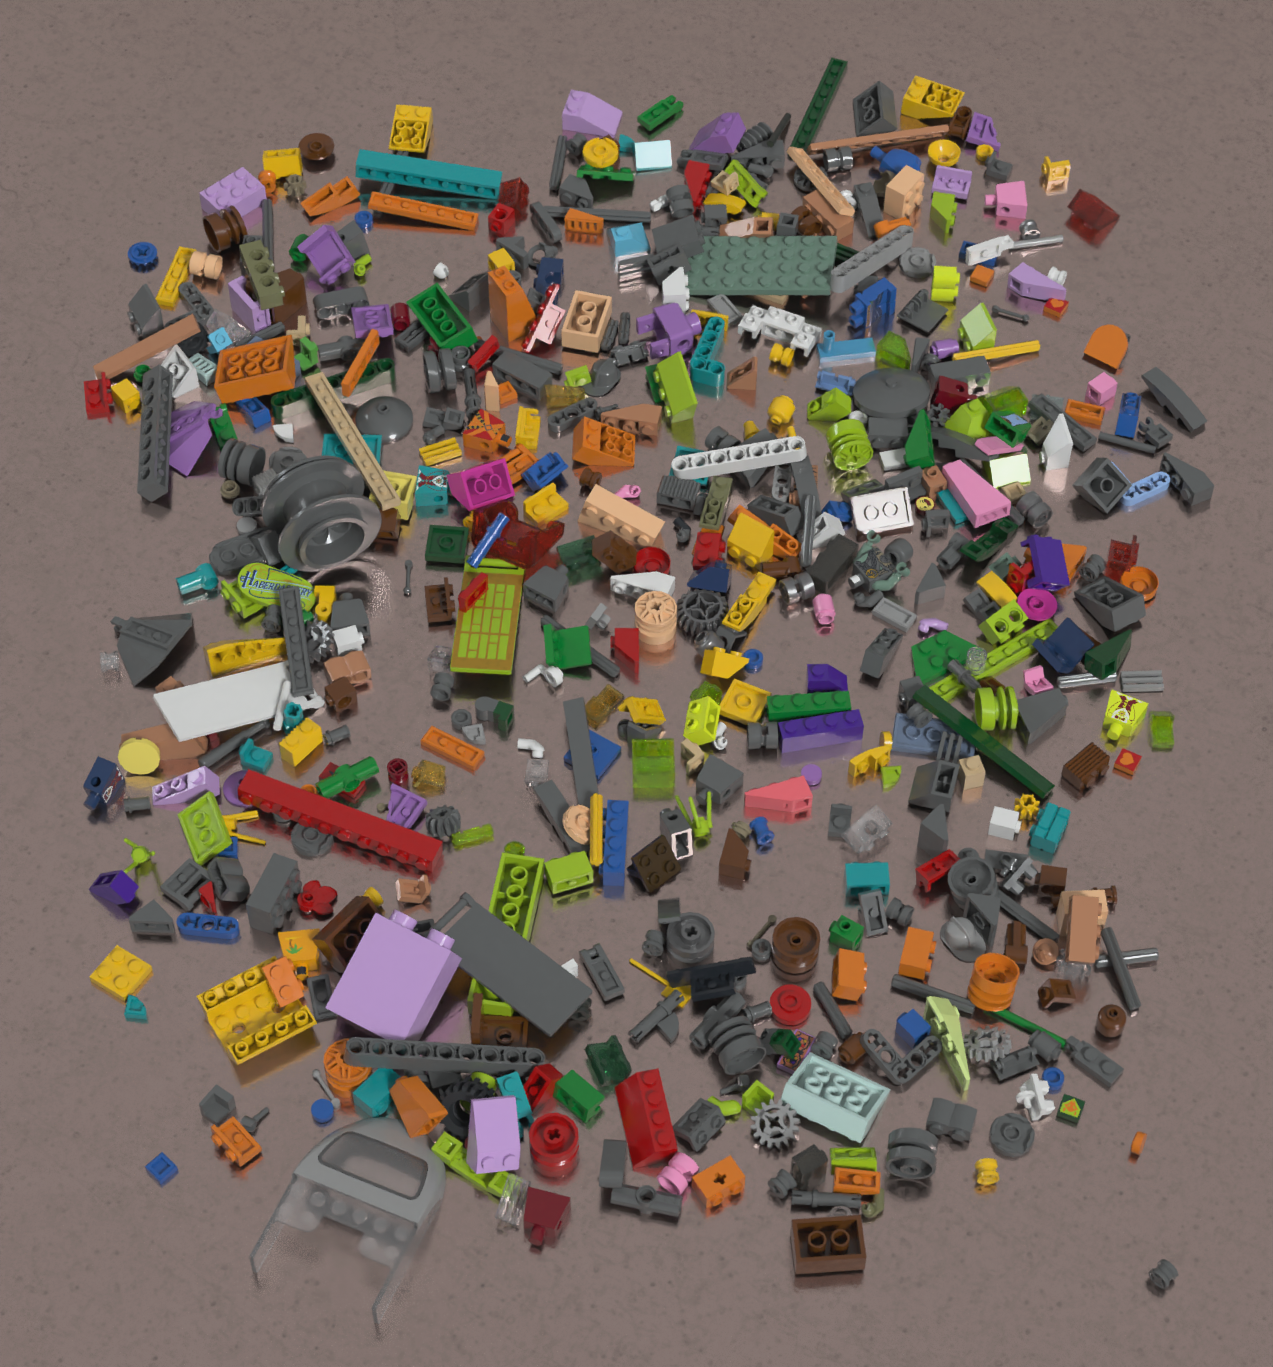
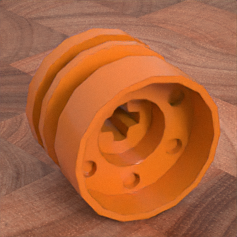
M1000 953L980 955L976 959L971 973L972 976L967 988L968 998L980 1009L992 1012L1003 1011L1010 1006L1013 1000L1015 987L1020 975L1019 967L1011 958Z
M349 1039L338 1040L330 1045L324 1054L323 1061L329 1089L342 1098H353V1092L373 1074L372 1068L353 1067L345 1063L343 1056Z

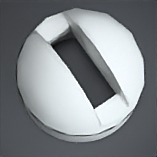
M442 262L433 271V275L440 279L446 278L449 274L448 267Z

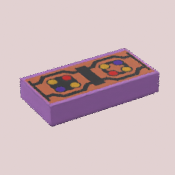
M798 1029L795 1030L794 1034L802 1044L794 1058L786 1059L782 1055L777 1063V1068L792 1075L810 1053L812 1044L816 1042V1037Z

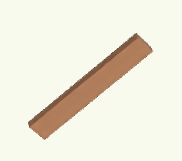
M191 314L94 365L93 368L97 379H102L101 372H105L106 378L111 379L197 334L201 330L196 317Z

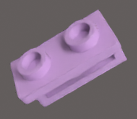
M937 165L931 193L935 191L955 194L956 198L967 199L972 171Z

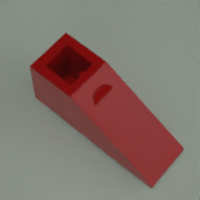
M689 160L684 171V185L689 187L691 195L689 199L692 200L695 211L693 214H696L697 209L702 206V195H706L707 182L710 183L712 172H709L710 164Z

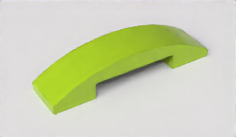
M445 1131L431 1148V1151L458 1174L500 1198L507 1200L520 1181L506 1171L476 1174L466 1163L467 1149L463 1148V1143Z

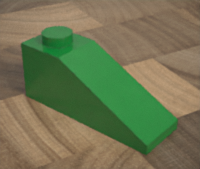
M924 409L919 411L905 445L906 454L903 455L906 466L909 465L911 469L920 466L923 470L924 468L935 466L931 424Z

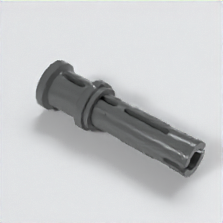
M468 368L463 371L466 389L464 402L467 406L466 416L468 419L473 420L480 410L482 402L481 397L477 393L475 370Z

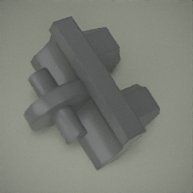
M1015 857L1009 862L1005 859L1000 862L1004 867L1000 874L1003 877L1006 876L999 885L1003 890H1009L1015 895H1019L1025 886L1017 879L1023 874L1028 880H1031L1038 873L1037 869L1031 864L1033 860L1029 857H1023L1015 867L1013 866L1018 862Z

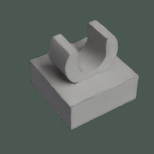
M600 603L585 625L592 629L597 624L599 628L604 630L611 620L608 615L603 614L607 607Z

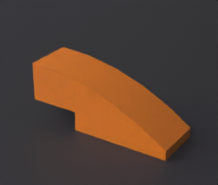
M346 176L333 186L329 182L300 204L309 216H315L332 211L360 196V193L348 176Z

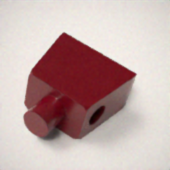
M939 376L930 398V409L931 405L938 407L939 403L944 405V408L950 410L947 414L953 415L961 405L977 399V395L968 394L967 383Z
M528 1187L523 1222L524 1230L531 1232L529 1237L530 1243L542 1245L544 1236L551 1238L557 1236L571 1209V1197Z

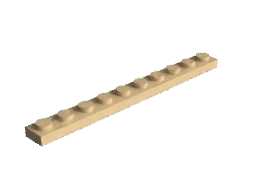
M320 372L305 377V384L354 465L360 471L382 511L401 505V499L324 373Z

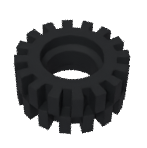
M199 322L200 332L176 344L187 357L189 355L192 357L194 354L199 353V351L203 352L205 350L204 347L209 345L207 343L210 342L207 338L209 334Z

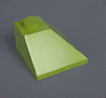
M978 398L961 405L950 417L951 419L945 422V427L943 426V428L965 434L976 440L995 437L994 434L984 428L990 416Z

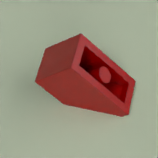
M615 628V636L610 637V648H615V657L634 673H639V628Z
M550 1063L535 1066L523 1086L533 1114L553 1096L555 1083L564 1076Z

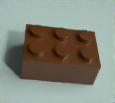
M355 896L312 939L336 972L344 973L374 914L377 913L383 916L367 896Z
M861 1215L791 1220L790 1234L795 1274L865 1269L866 1250Z

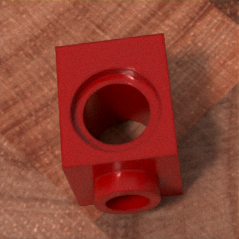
M498 203L488 216V229L505 235L515 222V209Z

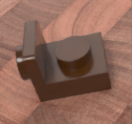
M1049 978L1038 989L1043 1008H1048L1053 1002L1073 1003L1076 1000L1070 980Z

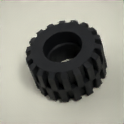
M472 1077L460 1078L456 1082L454 1081L440 1096L439 1101L448 1112L440 1121V1124L445 1125L444 1129L446 1132L450 1130L452 1136L456 1137L459 1135L460 1139L463 1140L468 1137L470 1115L462 1110L459 1100L471 1103V1099L497 1097L493 1095L495 1092L493 1088L489 1089L487 1087L489 1085L487 1082L481 1083L479 1078L472 1080Z

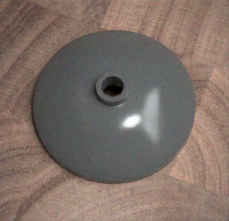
M379 396L366 401L360 406L356 413V426L362 435H382V442H391L402 438L409 432L413 424V413L409 405L403 400L392 396Z

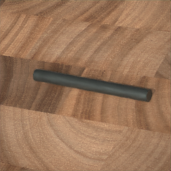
M786 113L767 142L768 147L774 146L791 119L790 113Z

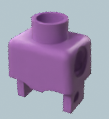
M678 303L654 307L652 314L636 318V332L638 335L653 330L657 336V341L650 343V357L652 360L666 355L670 357L680 351L682 355L691 352L693 349V336L700 334L702 331L698 315L695 312L684 314Z

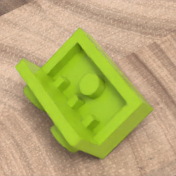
M225 580L221 581V595L225 600L231 602L235 613H240L243 618H246L264 608L263 605L243 597L237 586V580L230 584Z

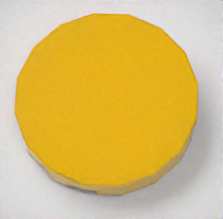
M593 138L583 147V158L592 167H608L614 164L619 156L617 144L609 138Z

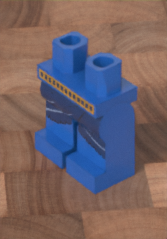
M884 277L865 289L862 294L860 292L855 295V302L849 305V310L853 315L848 318V322L854 328L860 325L867 328L882 314H893L895 312L897 288Z

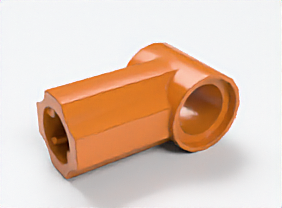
M902 217L892 221H880L873 225V228L879 240L899 226H911L909 219Z

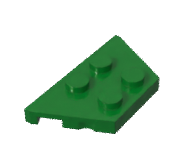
M946 630L911 646L915 677L919 676L923 685L950 672L947 666L952 660L957 659L964 665L983 655L982 648Z

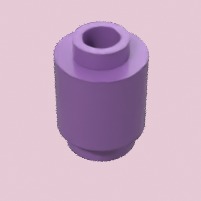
M947 338L933 341L929 350L931 354L936 355L939 359H943L958 353L959 345L956 339Z

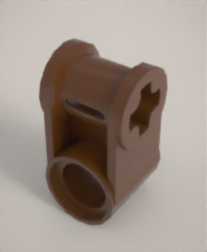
M960 106L957 109L953 120L949 124L947 136L953 135L960 137L962 140L966 139L972 118L970 107Z

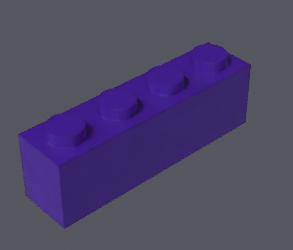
M859 709L778 722V742L781 752L786 753L858 741L863 738L864 724Z

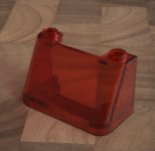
M505 499L473 511L471 541L475 548L487 532V527L491 526L499 512L510 519L500 533V538L495 540L487 554L522 569L534 567L564 534L565 523L558 520L550 521L546 529L543 530L518 520L517 506Z

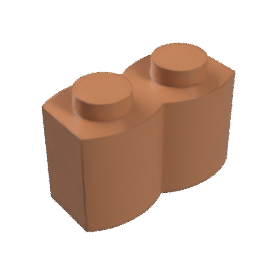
M351 651L343 657H332L324 662V671L330 684L344 676L347 677L351 684L360 683L371 678V668L363 651Z

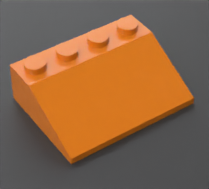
M292 335L220 350L214 388L222 404L293 389L296 372Z

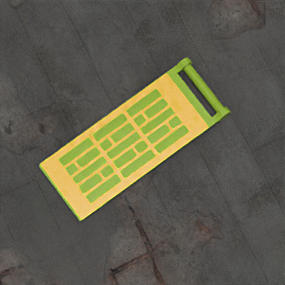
M466 555L461 591L465 590L471 580L476 578L481 572L488 575V590L466 613L458 608L450 671L510 675L512 673L525 558H519V560L483 558L479 566L518 568V570L480 567L476 569L466 562L471 556Z

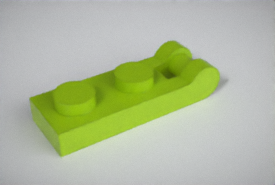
M733 159L724 172L729 175L734 171L738 173L739 186L737 190L750 205L756 208L760 204L761 198H765L768 193L755 181L738 160Z

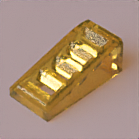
M545 385L547 408L572 405L585 399V389L583 387Z

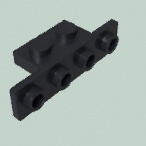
M742 957L667 971L666 977L671 988L691 985V998L695 1002L735 995V977L755 974L756 967L752 957Z

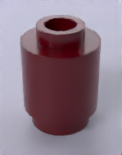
M398 302L390 308L392 325L396 330L404 331L410 325L409 306Z

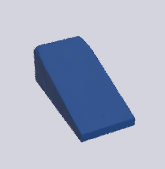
M256 397L235 402L255 428L271 421L269 409Z

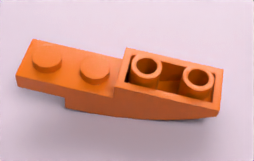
M740 504L728 517L727 521L734 526L739 514L743 513L773 529V555L781 558L788 556L797 557L801 552L802 543L774 523L769 526Z

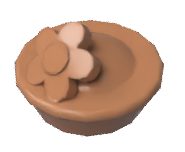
M1040 939L1033 946V957L1042 965L1052 964L1059 956V947L1052 939Z

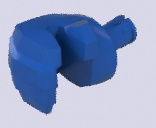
M875 146L870 152V156L881 163L879 172L890 170L897 175L905 165L920 172L921 160L908 151L892 149L885 153Z

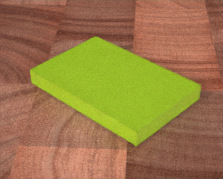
M208 791L177 814L194 861L200 866L232 844L214 793Z

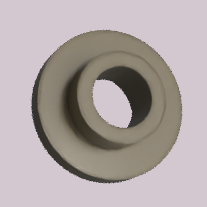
M228 480L222 484L220 492L224 498L233 499L239 495L240 487L235 481Z
M743 821L732 823L731 827L739 838L746 839L747 836H750L751 830L748 824Z

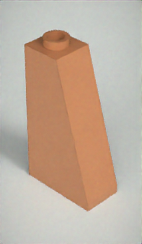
M168 723L121 734V743L119 744L120 749L123 742L130 738H136V740L148 739L159 748L160 760L199 758L208 753V739L206 736L179 742Z

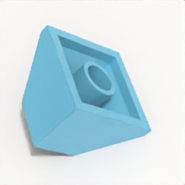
M642 222L606 229L615 257L651 251Z

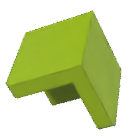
M756 1080L742 1095V1108L752 1116L757 1117L758 1114L755 1112V1108L763 1109L762 1102L767 1106L770 1105V1099L774 1101V1093Z

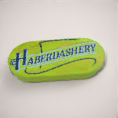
M262 563L246 565L242 568L237 578V586L243 597L265 607L271 604L281 606L278 589L299 586L302 610L310 611L316 600L314 588L307 580Z

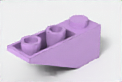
M1024 262L1008 275L1007 287L1021 296L1047 301L1049 298L1065 300L1066 288Z
M206 766L155 785L152 787L153 805L195 802L208 791L214 793V796L220 795L219 777Z

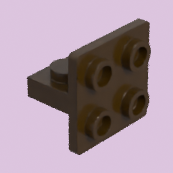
M665 835L658 836L631 857L632 864L626 868L629 875L642 880L647 892L650 893L681 870Z

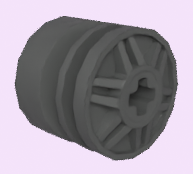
M230 438L225 443L219 457V476L232 481L237 479L241 484L253 486L252 477L259 475L264 469L266 460L265 449L253 444L246 445L243 441Z
M738 1016L724 1021L708 1037L709 1044L713 1047L714 1053L718 1055L721 1066L725 1073L729 1075L740 1074L753 1068L766 1055L764 1044L760 1037L756 1035L755 1028L752 1027L750 1019L746 1016Z

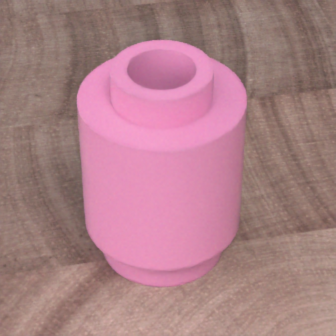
M824 593L818 594L812 601L815 617L819 623L829 624L834 621L835 617L832 597Z

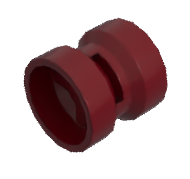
M395 758L388 762L387 773L389 783L391 785L394 783L400 787L406 785L409 780L408 764L406 761Z

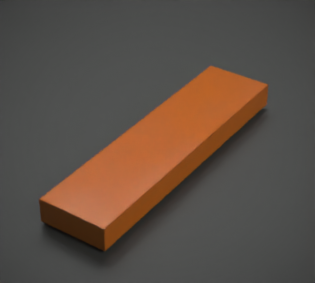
M371 329L341 382L343 396L349 397L380 344L378 330Z

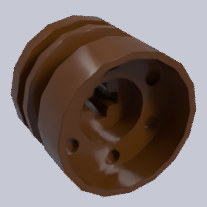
M233 205L228 206L226 209H221L220 216L213 212L202 218L206 236L213 249L218 253L231 247L230 241L234 245H239L240 242L243 243L244 235H248L245 223Z

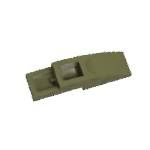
M713 476L700 519V528L720 529L728 506L733 482L732 478Z

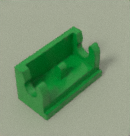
M573 1069L555 1083L553 1097L584 1123H587L601 1109L599 1105L604 1101L605 1096Z

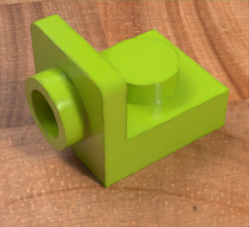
M587 365L565 372L567 380L564 381L567 392L571 391L573 397L577 396L576 387L592 382Z

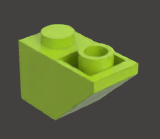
M934 191L930 218L945 233H949L950 226H954L955 215L952 214L956 213L958 205L957 202H954L955 194Z
M837 387L807 404V419L838 421L851 413V398Z

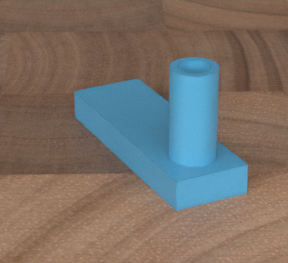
M827 330L824 332L823 343L817 344L820 363L876 356L873 338L834 342L835 333Z

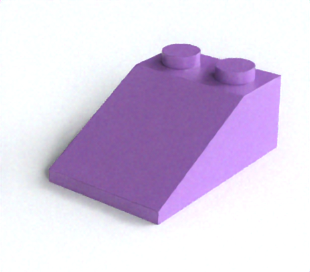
M728 112L721 114L701 128L688 150L734 153L746 130L739 113Z

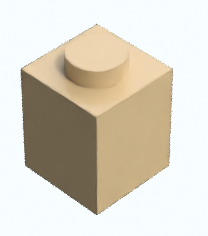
M979 755L959 759L958 778L963 790L983 786L986 771Z

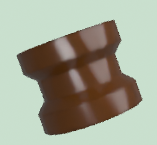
M586 467L580 476L579 485L583 487L588 486L592 490L595 484L600 485L602 473L593 472L590 468Z

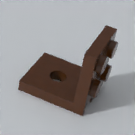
M474 993L470 1031L471 1044L527 1048L529 1021L525 1017L484 1015L483 993ZM503 1034H508L511 1036V1039L504 1042L499 1037Z

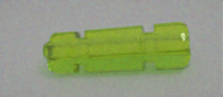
M491 824L482 825V828L478 826L464 830L463 833L457 832L452 834L453 843L457 846L463 844L464 841L468 843L482 839L483 836H492L494 834Z

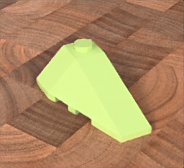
M929 996L926 999L923 1019L931 1026L930 1032L932 1036L940 1039L942 1043L941 1052L963 1090L966 1091L969 1088L970 1075L959 1021V1011L955 1005L952 1006L949 999Z

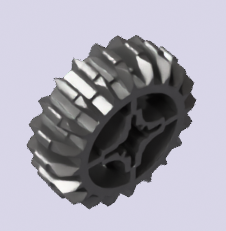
M695 588L694 592L688 590L687 594H682L681 599L677 601V622H679L680 628H684L685 633L691 631L692 636L702 631H713L716 633L718 627L723 625L722 621L729 612V605L726 602L725 596L721 597L720 592L714 593L712 590H698V588Z

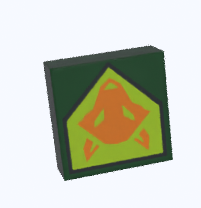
M1064 1094L1056 1116L1078 1123L1085 1101Z

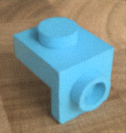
M224 327L217 329L207 336L211 345L206 348L209 354L217 353L219 355L220 350L227 349L226 347L232 344Z

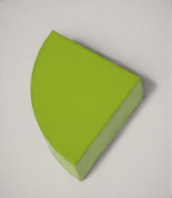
M901 766L880 767L883 788L891 787L899 780Z

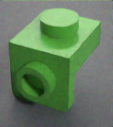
M306 336L299 340L301 353L294 356L295 359L300 361L302 371L318 363V347L315 342H311Z

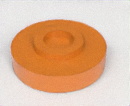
M1135 566L1128 568L1122 573L1120 584L1143 594L1144 601H1147L1155 596L1159 581L1156 574L1150 569Z

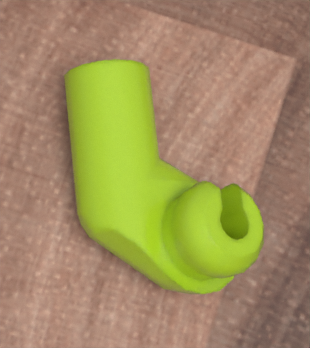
M369 254L363 255L353 264V272L357 276L365 274V265L372 261Z

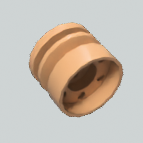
M662 591L646 592L638 598L635 603L634 628H639V639L649 645H661L674 637L677 625V605L675 600L669 594Z

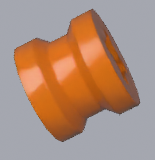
M263 170L258 174V181L265 186L266 193L273 192L276 188V174L270 170Z

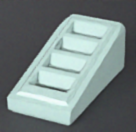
M199 353L189 358L190 362L194 363L193 365L196 368L200 381L206 386L215 381L217 371L215 363Z

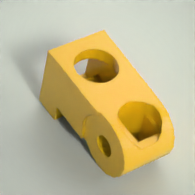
M315 586V601L319 602L315 608L316 619L318 621L322 620L329 625L331 624L333 602L336 601L335 586Z

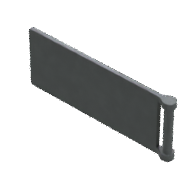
M464 892L459 897L460 900L431 928L440 932L465 906L471 907L445 933V935L455 940L450 950L462 958L458 967L545 1034L552 1036L592 995L593 990L478 904L468 893ZM431 928L428 931H424L421 936L427 938Z

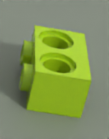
M1013 599L978 625V627L992 645L998 641L1002 644L1010 638L1008 633L1012 630L1016 633L1024 627L1023 622L1028 617L1015 599ZM1009 615L1013 617L1014 622L1009 618Z

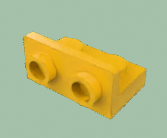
M554 483L544 486L539 492L527 497L523 502V514L538 528L569 508V503L556 492V485Z
M630 696L624 699L623 703L618 706L619 711L630 712V717L634 723L661 725L666 721L657 699Z

